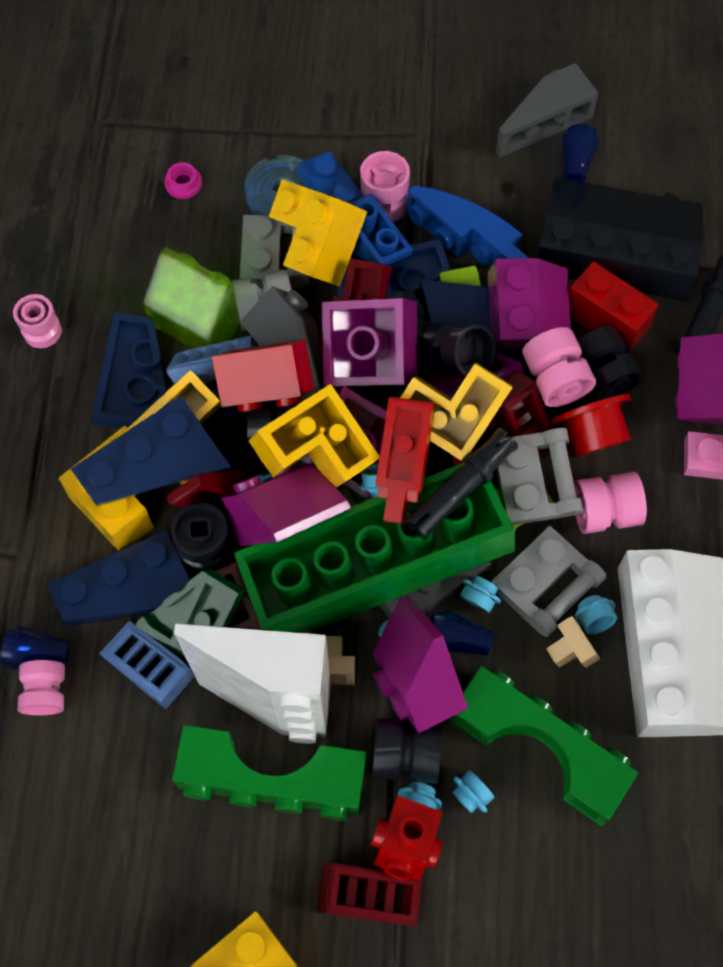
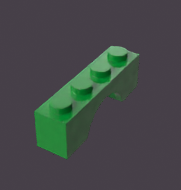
M481 666L463 692L468 709L450 717L448 720L485 746L498 738L508 735H525L544 743L555 754L562 767L564 776L562 800L602 827L610 820L639 773L630 767L631 761L624 754L613 748L608 747L605 750L590 740L592 735L581 725L573 721L565 723L553 715L552 707L543 699L535 695L527 697L514 688L515 683L503 672L492 669L490 672Z
M183 725L172 781L178 789L183 790V796L190 799L209 801L211 794L229 796L228 803L237 806L256 807L257 801L275 803L274 810L283 813L302 814L303 808L321 810L320 816L322 818L348 821L349 814L359 816L367 752L320 745L312 759L299 770L282 776H268L251 770L238 758L229 732Z

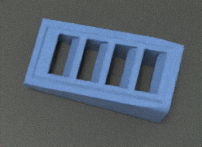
M250 335L176 353L166 369L167 374L176 384L191 370L204 385H207L216 380L211 356L228 350L254 347L257 342Z
M130 621L99 653L164 709L170 706L195 677L190 666ZM131 636L138 641L122 658L115 655ZM144 646L148 648L149 651L134 668L128 665ZM156 656L159 657L161 661L146 678L142 676L141 673ZM170 666L173 671L159 687L155 686L153 683Z

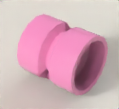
M378 151L369 155L361 165L360 192L364 197L372 194L392 222L399 220L407 211L410 183L409 165L405 158L397 153Z
M558 327L550 329L532 338L522 350L523 357L531 374L538 377L536 385L545 405L549 407L567 405L588 394L596 385V379L587 360L579 358L582 351L570 328Z
M636 472L610 475L607 483L601 477L574 481L576 496L582 499L584 509L583 513L575 515L579 529L583 534L605 531L607 527L611 526L612 522L618 529L644 525L647 515L646 497L642 481Z

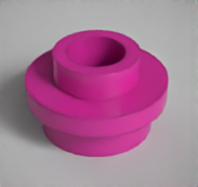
M180 162L168 169L164 183L167 192L172 197L188 199L200 191L202 178L199 171L191 164Z

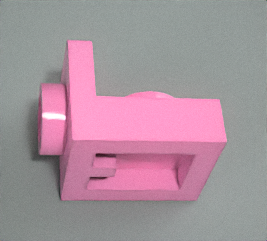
M688 431L684 440V475L723 480V435Z

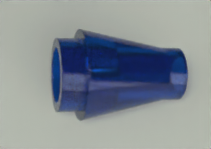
M575 124L567 129V133L563 135L564 179L580 182L586 181L588 169L599 144V139L596 136L597 132L593 127L586 124Z
M448 609L445 612L434 610L430 620L443 634L449 652L488 655L493 641V631L484 629Z
M18 626L17 630L7 629L2 644L1 664L11 665L12 670H17L19 665L27 661L51 660L61 662L66 667L70 641L61 640L22 626Z

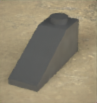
M576 63L562 69H555L548 75H545L499 128L496 154L499 158L593 118L599 93Z
M272 286L240 322L259 346L306 339L315 389L301 396L304 401L326 387L324 386L323 351L316 321L306 311L309 305L299 293L292 289L287 292Z

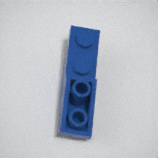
M331 151L298 163L297 174L307 188L338 198L367 211L353 250L354 254L364 261L384 265L392 264L412 255V247L372 194L366 197L363 196Z
M415 185L408 189L407 213L412 222L419 227L423 226L434 236L435 240L441 239L443 248L450 250L456 257L460 258L470 250L480 264L487 265L489 268H491L496 259L528 258L519 250L522 234L489 210L456 195L436 189Z

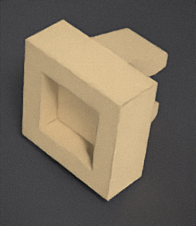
M573 616L557 625L564 637L546 649L558 667L578 658L581 664L587 668L601 659Z
M326 636L331 685H355V656H343L342 636Z

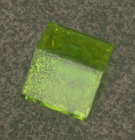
M165 246L160 253L143 302L147 317L154 319V325L157 329L192 349L228 341L240 326L231 281L218 271L211 272L198 265L196 260L190 255L183 252L178 254Z

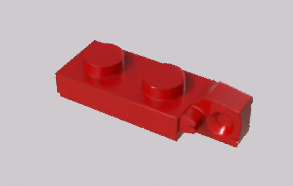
M389 397L375 483L378 486V497L386 499L383 521L405 525L409 502H419L420 493L423 490L435 404L433 402Z

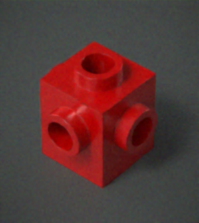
M397 796L388 820L379 818L373 834L371 846L379 848L374 866L383 868L384 872L392 878L403 881L410 879L419 881L426 866L434 868L440 855L443 840L435 837L442 811Z

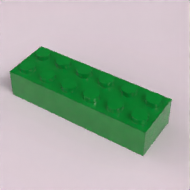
M461 463L424 478L419 502H409L407 517L418 509L463 464ZM491 480L487 484L481 483L429 534L426 540L416 535L419 531L417 528L412 531L407 524L383 521L386 499L377 496L354 505L342 513L279 542L255 544L235 552L234 555L261 630L311 633L514 552L515 530Z

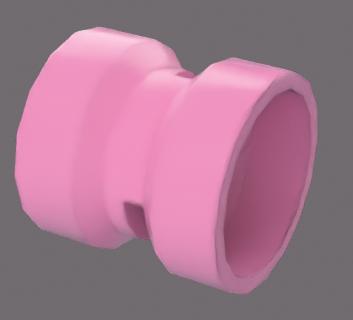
M31 294L21 298L15 304L13 317L27 344L35 348H46L57 342L61 336L62 328L53 305L48 298L39 294Z
M51 660L27 661L19 665V680L23 684L24 691L18 696V712L27 715H53L64 711V695L58 689H60V684L65 680V665Z

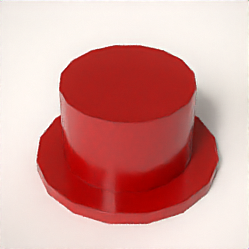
M630 394L610 397L563 413L550 420L551 426L565 425L575 458L631 440L620 406L631 401Z

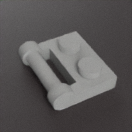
M243 215L240 279L253 276L257 281H262L264 274L282 271L280 270L281 235L292 234L293 239L296 227L270 218L269 215ZM291 268L286 270L291 288H303L309 284L308 275Z
M555 428L541 433L514 436L513 438L518 444V449L512 452L495 469L501 503L512 525L569 517L583 513L582 499L576 496L566 444L569 443L567 428ZM549 448L560 502L548 503L538 449Z
M549 526L497 575L491 583L498 587L496 593L537 632L548 637L557 628L556 622L591 587L597 588L607 576L597 563L585 558L557 531ZM570 568L578 575L544 610L534 605Z

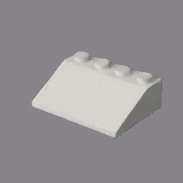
M673 549L627 550L617 569L637 737L723 735V558Z
M175 624L174 635L199 685L279 734L289 735L288 740L291 742L313 744L316 743V738H326L331 693L326 635Z

